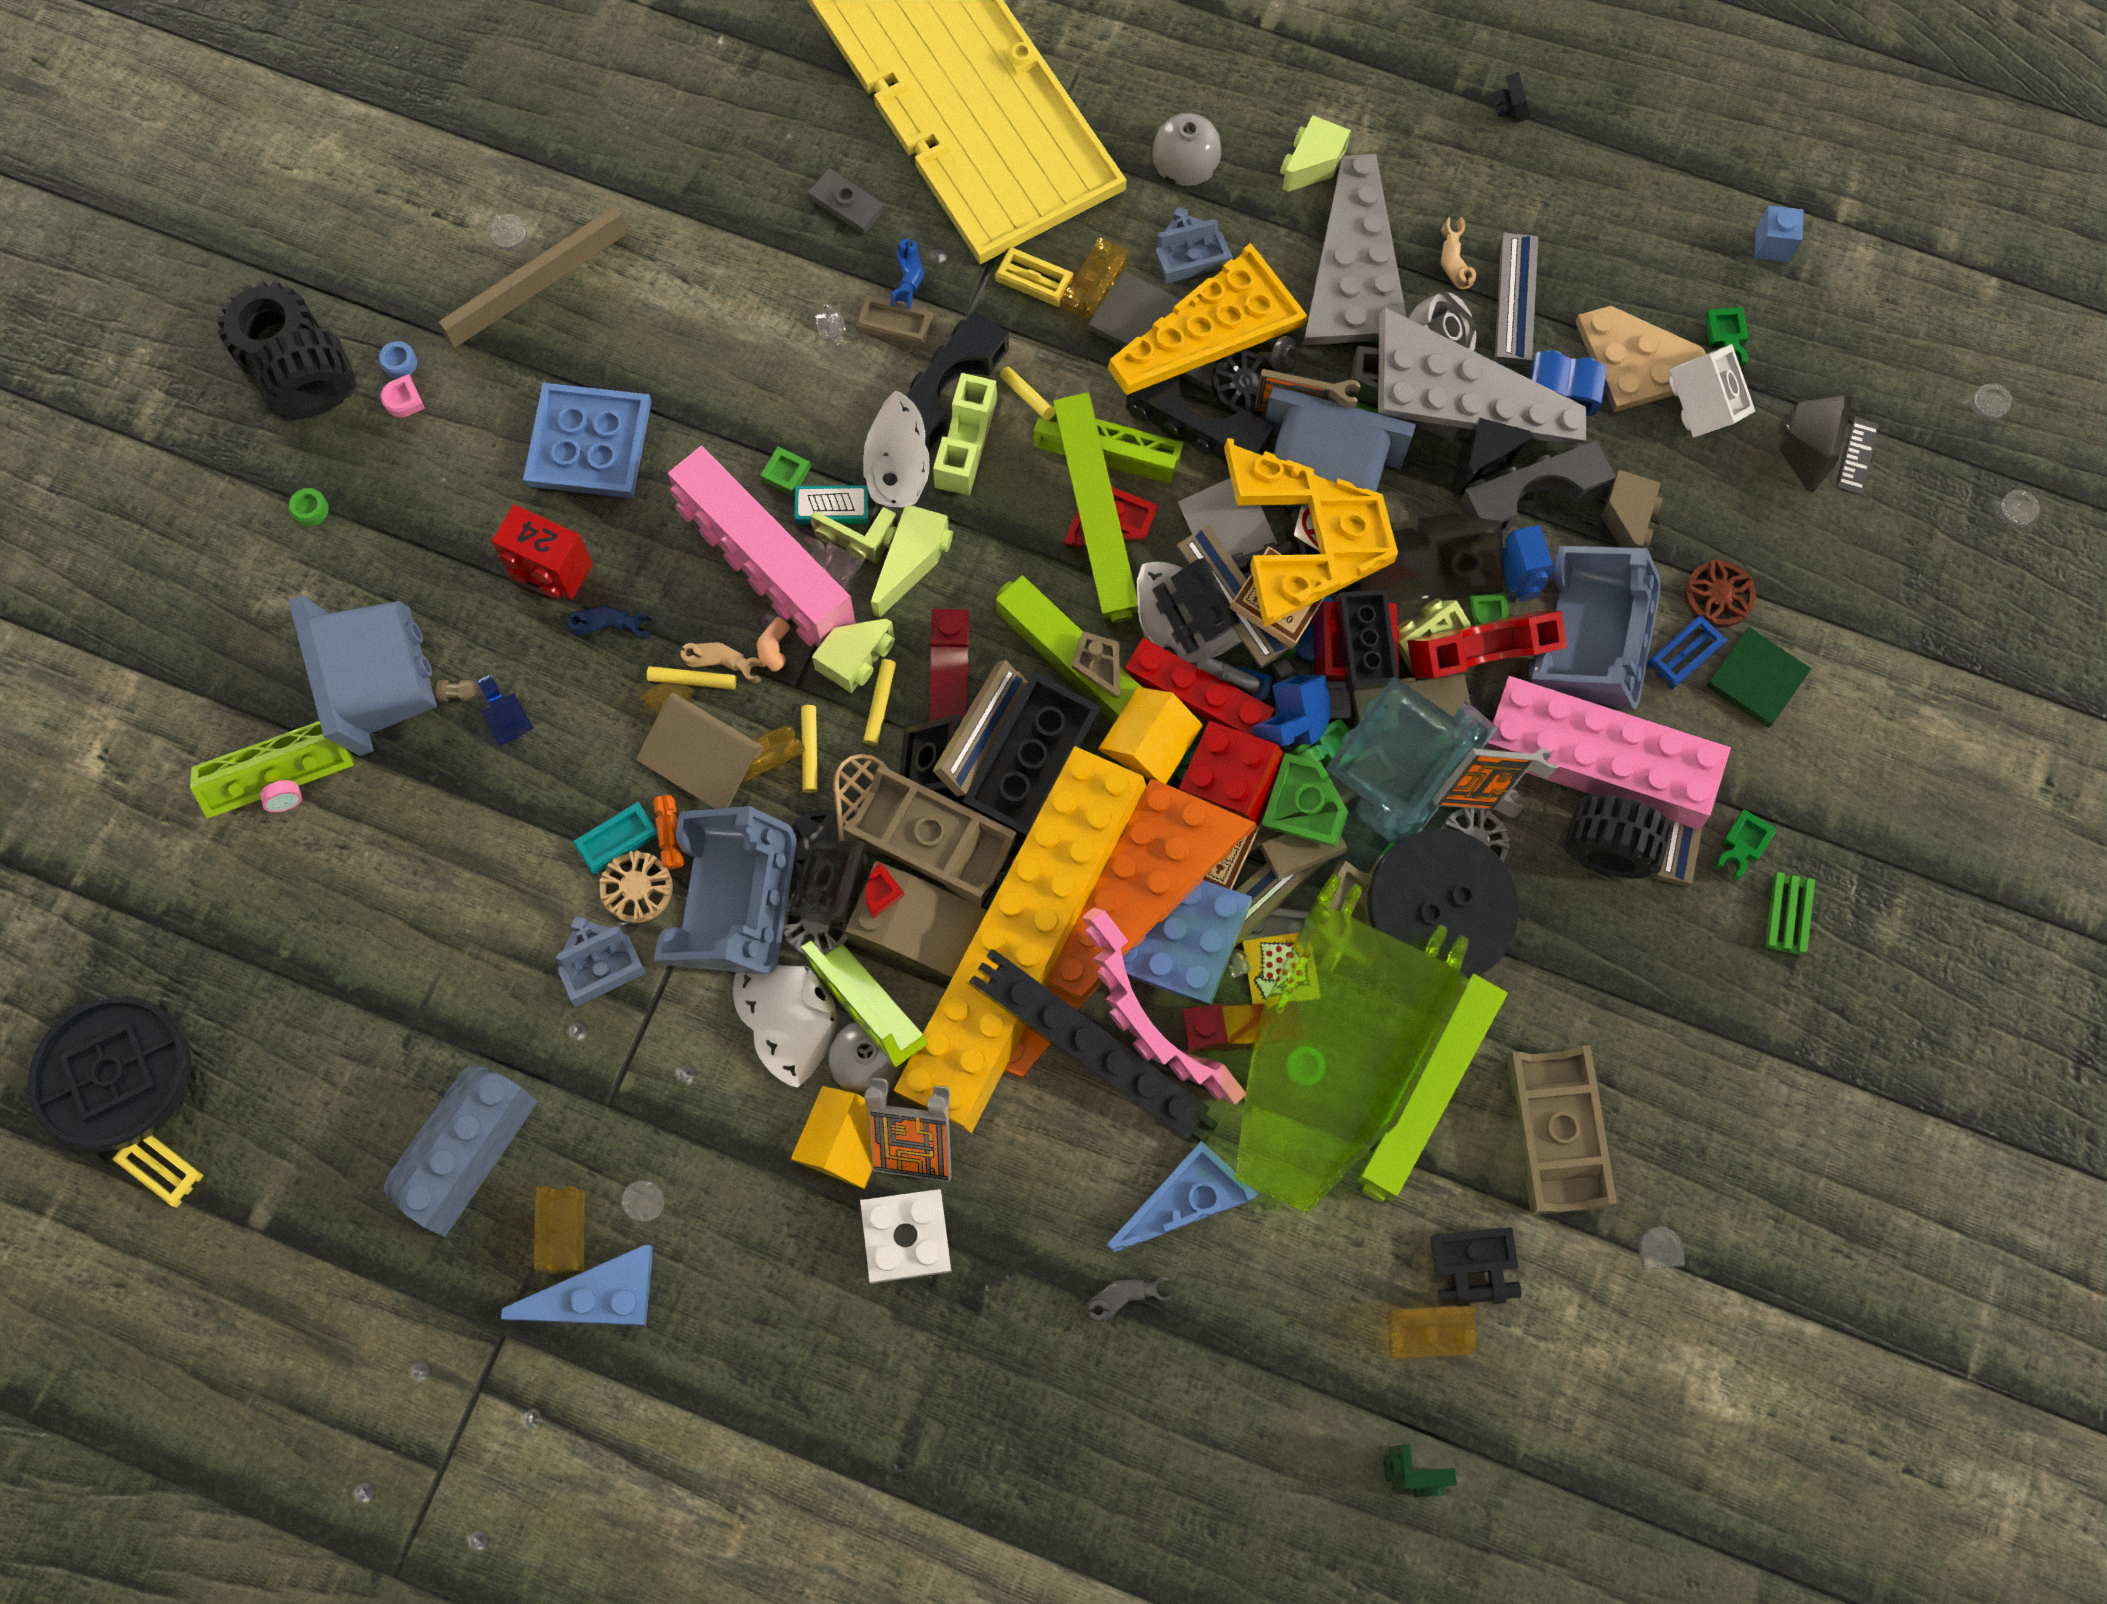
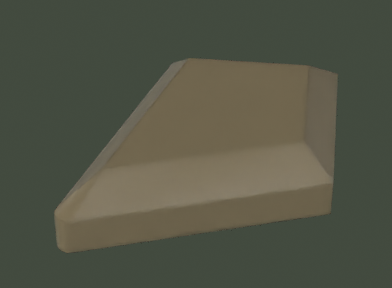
M1083 631L1071 668L1113 697L1119 698V642Z

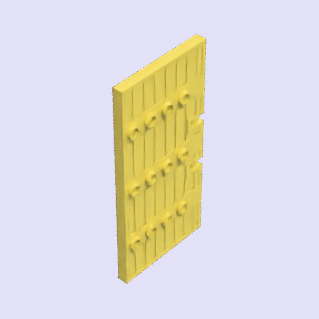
M807 0L868 95L876 91V94H874L875 105L908 156L917 153V156H915L916 168L979 264L1004 253L1009 247L1013 248L1126 190V178L1003 0ZM935 144V147L929 148L930 145Z

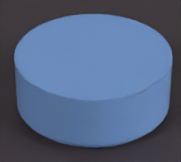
M402 341L386 344L378 356L379 364L384 373L394 379L407 374L411 375L417 367V357L413 349Z

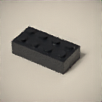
M1387 590L1340 593L1335 598L1346 690L1394 687L1399 682Z

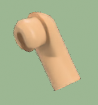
M777 616L757 641L759 660L763 663V666H767L773 672L780 670L786 662L785 656L779 652L778 643L790 629L789 624Z

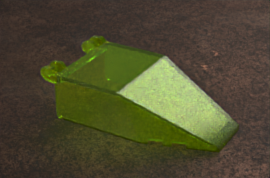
M1336 874L1331 875L1321 889L1264 1003L1251 1053L1234 1174L1236 1180L1305 1213H1308L1343 1178L1342 1175L1358 1159L1361 1160L1370 1152V1148L1385 1133L1388 1134L1397 1125L1469 983V979L1460 971L1468 948V938L1460 935L1455 940L1446 963L1436 958L1441 945L1446 939L1447 928L1441 925L1433 933L1426 952L1353 918L1351 914L1359 900L1362 887L1354 884L1347 893L1342 910L1339 911L1329 906L1340 887L1341 877Z

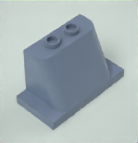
M1275 385L1272 388L1265 421L1275 425L1273 434L1278 436L1273 453L1276 458L1284 461L1291 460L1314 469V475L1335 483L1337 478L1352 483L1357 488L1369 489L1375 492L1377 491L1384 465L1401 470L1416 424L1359 408L1348 409L1337 402ZM1285 505L1292 511L1300 510L1301 505Z
M303 595L288 600L325 738L359 756H363L374 751L369 734L437 707L429 676H432V669L429 661L422 654L420 643L423 642V636L418 625L413 621L410 608L404 603L395 601L329 613Z

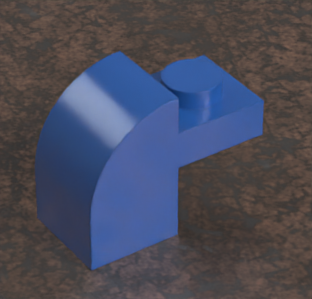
M1297 674L1273 685L1278 715L1252 726L1254 736L1278 744V746L1289 744L1312 745L1317 742L1324 734L1330 718L1331 705L1326 676Z

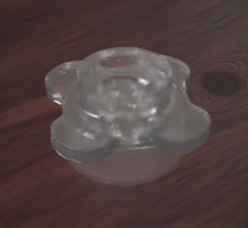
M826 303L824 305L825 311L816 314L817 328L824 341L834 339L836 345L842 343L840 333L845 332L844 319L840 311L834 312L831 304Z

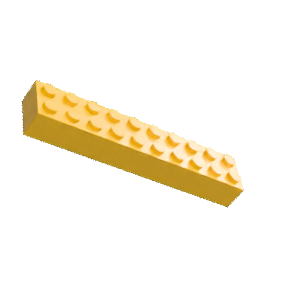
M1074 746L923 1033L928 1045L910 1057L893 1089L902 1100L928 1111V1100L933 1096L934 1087H948L951 1092L949 1123L972 1134L1027 1026L972 987L969 981L973 976H976L985 983H988L990 979L981 974L977 969L982 962L995 970L998 968L995 963L986 957L989 951L993 949L1047 988L1048 983L1046 980L1147 787L1144 776Z

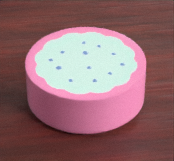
M289 780L270 783L260 792L263 808L268 812H284L296 807L302 801L298 784Z

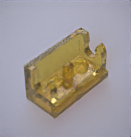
M1098 238L1091 250L1090 256L1073 283L1064 291L1065 295L1060 299V305L1091 320L1121 271H1126L1128 268L1129 249Z
M548 1186L535 1187V1270L543 1274L584 1272V1190H578L573 1186H565V1189H552Z
M1474 1306L1397 1309L1389 1311L1386 1315L1390 1359L1472 1355L1473 1349L1477 1348Z

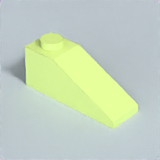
M912 505L904 507L871 599L873 616L881 617L938 563L942 551L948 552L953 531L949 530L947 515Z

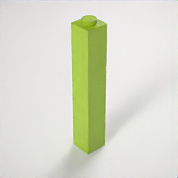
M1086 392L1053 400L1103 620L1111 618L1112 623L1130 620L1133 618V613L1138 612L1137 595L1090 394Z
M1023 575L1014 583L1009 581L1004 584L996 595V613L1083 696L1101 706L1100 712L1114 724L1136 689L1143 687L1120 667V697L1115 698L1071 667L1083 631Z
M1474 973L1466 981L1356 1181L1364 1186L1362 1191L1366 1195L1379 1202H1384L1385 1199L1392 1202L1398 1197L1508 992Z

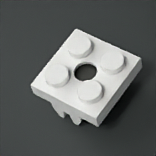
M941 1189L860 1200L870 1284L951 1272Z

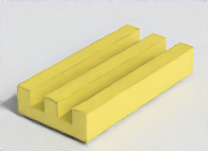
M1009 247L995 274V281L1059 307L1062 302V296H1065L1068 285H1071L1073 281V272ZM1011 261H1014L1031 269H1023L1019 266L1011 264ZM1038 272H1041V273H1043V274H1045V275H1048V276L1053 277V278H1055V279H1057V280H1060L1061 282H1060V284H1059V283H1057V282H1055V281H1052V280H1050V279H1047V278L1041 276V274L1038 273Z
M150 1135L143 1141L184 1172L186 1177L183 1180L137 1144L120 1149L112 1160L175 1208L181 1204L182 1201L180 1199L183 1195H188L191 1192L193 1183L195 1181L199 1182L204 1176L153 1135ZM132 1152L172 1183L176 1189L171 1193L126 1157Z

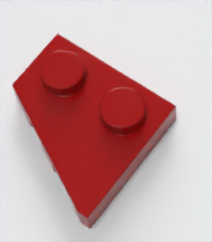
M1111 486L1124 543L1144 542L1158 511V505ZM1078 509L1064 540V545L1068 547L1086 546Z

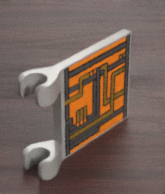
M1472 749L1432 800L1435 805L1492 809L1509 817H1517L1525 807L1524 804L1514 802L1518 793L1513 788L1528 770L1543 778H1549L1558 766L1557 764L1547 762L1551 757V753L1547 749H1540L1534 754Z
M872 1078L871 1088H867L865 1092V1102L869 1108L873 1171L950 1182L952 1177L949 1129L950 1089L948 1087L935 1086L933 1096L928 1100V1111L887 1106L888 1081L881 1078Z

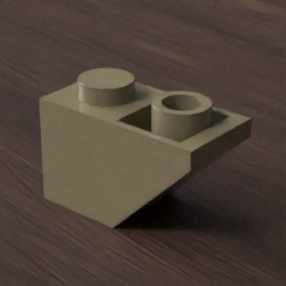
M1618 470L1615 475L1616 478L1607 493L1601 518L1619 547L1648 548L1654 531L1648 528L1651 518L1655 519L1657 517L1663 498L1657 496L1661 483Z

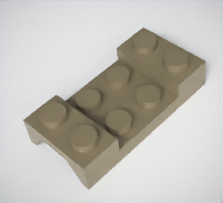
M879 765L871 788L855 817L846 822L843 828L845 840L877 856L881 852L946 885L947 891L979 907L984 902L1015 845L1017 832L882 765Z
M1591 1045L1580 1046L1562 1052L1540 1054L1512 1052L1506 1058L1512 1097H1516L1528 1172L1524 1176L1530 1214L1540 1215L1603 1209L1616 1205L1617 1199Z

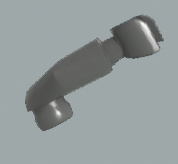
M1161 1276L1155 1282L1146 1283L1144 1279L1116 1280L1091 1298L1087 1305L1088 1315L1094 1321L1104 1322L1128 1301L1145 1300V1297L1154 1296L1158 1300L1169 1301L1176 1293L1162 1296L1157 1291V1285L1159 1282L1168 1281L1171 1278Z

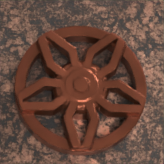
M1712 560L1699 566L1691 574L1685 586V600L1688 608L1696 618L1701 614L1713 627L1724 628L1740 623L1749 615L1755 604L1756 591L1752 577L1743 569L1729 562ZM1715 569L1718 570L1721 579L1715 577ZM1708 571L1707 580H1695L1701 573ZM1727 572L1735 575L1729 581L1727 580ZM1742 582L1743 586L1735 588L1733 583ZM1696 587H1705L1706 589L1702 591ZM1745 591H1747V604L1744 601V599L1739 596L1742 595ZM1694 596L1701 600L1705 599L1703 611L1697 605ZM1732 602L1737 603L1741 610L1734 607ZM1710 609H1716V611L1710 616ZM1724 609L1727 613L1736 616L1730 619L1717 618Z

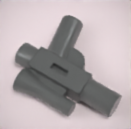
M1203 655L1197 662L1199 670L1242 688L1250 694L1256 693L1259 688L1258 678L1238 669L1227 660L1221 662Z

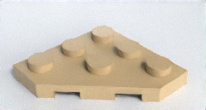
M1613 306L1579 314L1575 321L1590 358L1607 366L1604 391L1613 412L1674 396L1670 386V376L1672 375L1669 369L1706 354L1703 347Z

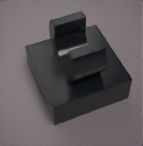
M1517 72L1506 76L1509 90L1502 89L1492 93L1498 117L1508 115L1514 110L1518 123L1531 119L1520 73Z

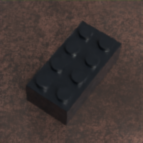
M1033 672L968 790L962 805L1017 832L1016 842L1023 845L1074 746L1081 749L1097 719L1101 706Z

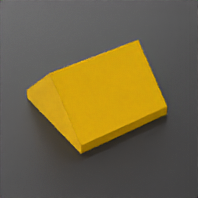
M1138 687L1098 750L1148 780L1153 778L1167 784L1199 734L1203 724L1172 692Z
M822 1086L791 1160L865 1189L873 1170L869 1108L865 1098L856 1093Z

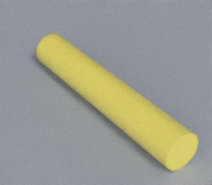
M1005 367L1001 370L1000 378L1044 420L1053 418L1055 409L1010 367Z
M889 659L881 660L863 742L867 745H878L896 662Z
M651 666L647 670V681L730 690H735L736 675Z
M804 705L801 707L802 791L805 793H815L818 791L816 706Z

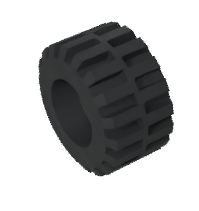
M265 281L257 282V287L251 288L250 285L242 287L244 292L239 295L236 292L230 296L232 302L230 304L224 303L221 309L224 315L218 317V325L221 328L218 330V333L223 341V345L240 369L246 374L250 373L254 379L255 377L251 370L252 359L254 355L258 354V350L262 346L269 343L268 341L282 336V334L289 331L294 332L304 328L310 330L319 327L300 294H296L295 290L288 285L283 288L279 282H272L268 286ZM274 324H284L283 328L275 336L265 340H256L259 333L266 327Z
M304 328L294 332L289 331L282 334V336L268 341L269 343L262 346L258 350V354L254 355L252 359L251 370L266 406L272 414L280 415L281 418L303 419L329 412L334 407L341 405L344 399L350 397L353 393L352 389L356 387L355 374L339 338L333 336V333L327 330L321 331L318 328L306 330Z
M1610 795L1583 797L1582 800H1578L1564 847L1572 858L1595 871L1621 878H1649L1658 875L1661 871L1673 827L1667 817L1638 801Z

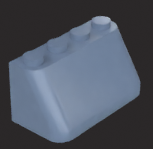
M473 1065L465 1068L455 1079L387 1176L384 1184V1192L387 1199L406 1216L424 1228L446 1237L538 1101L522 1087L484 1066Z

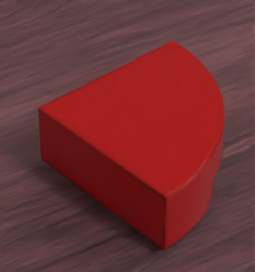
M881 862L870 873L865 889L866 905L873 919L905 896L904 891Z

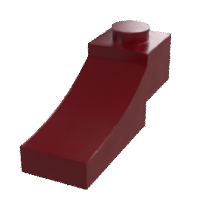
M932 609L929 721L955 714L961 716L962 721L968 712L969 610Z
M1296 1000L1252 1005L1216 1004L1183 1009L1181 1014L1187 1054L1224 1049L1225 1052L1298 1042L1303 1039Z

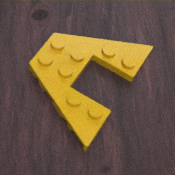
M1227 438L1224 450L1236 504L1308 505L1320 554L1253 555L1250 567L1264 626H1269L1394 563L1398 551L1383 494L1369 489L1357 488L1352 483L1337 478L1335 483L1314 475V469L1291 460H1280L1274 454L1266 451L1262 456L1235 446L1234 439Z

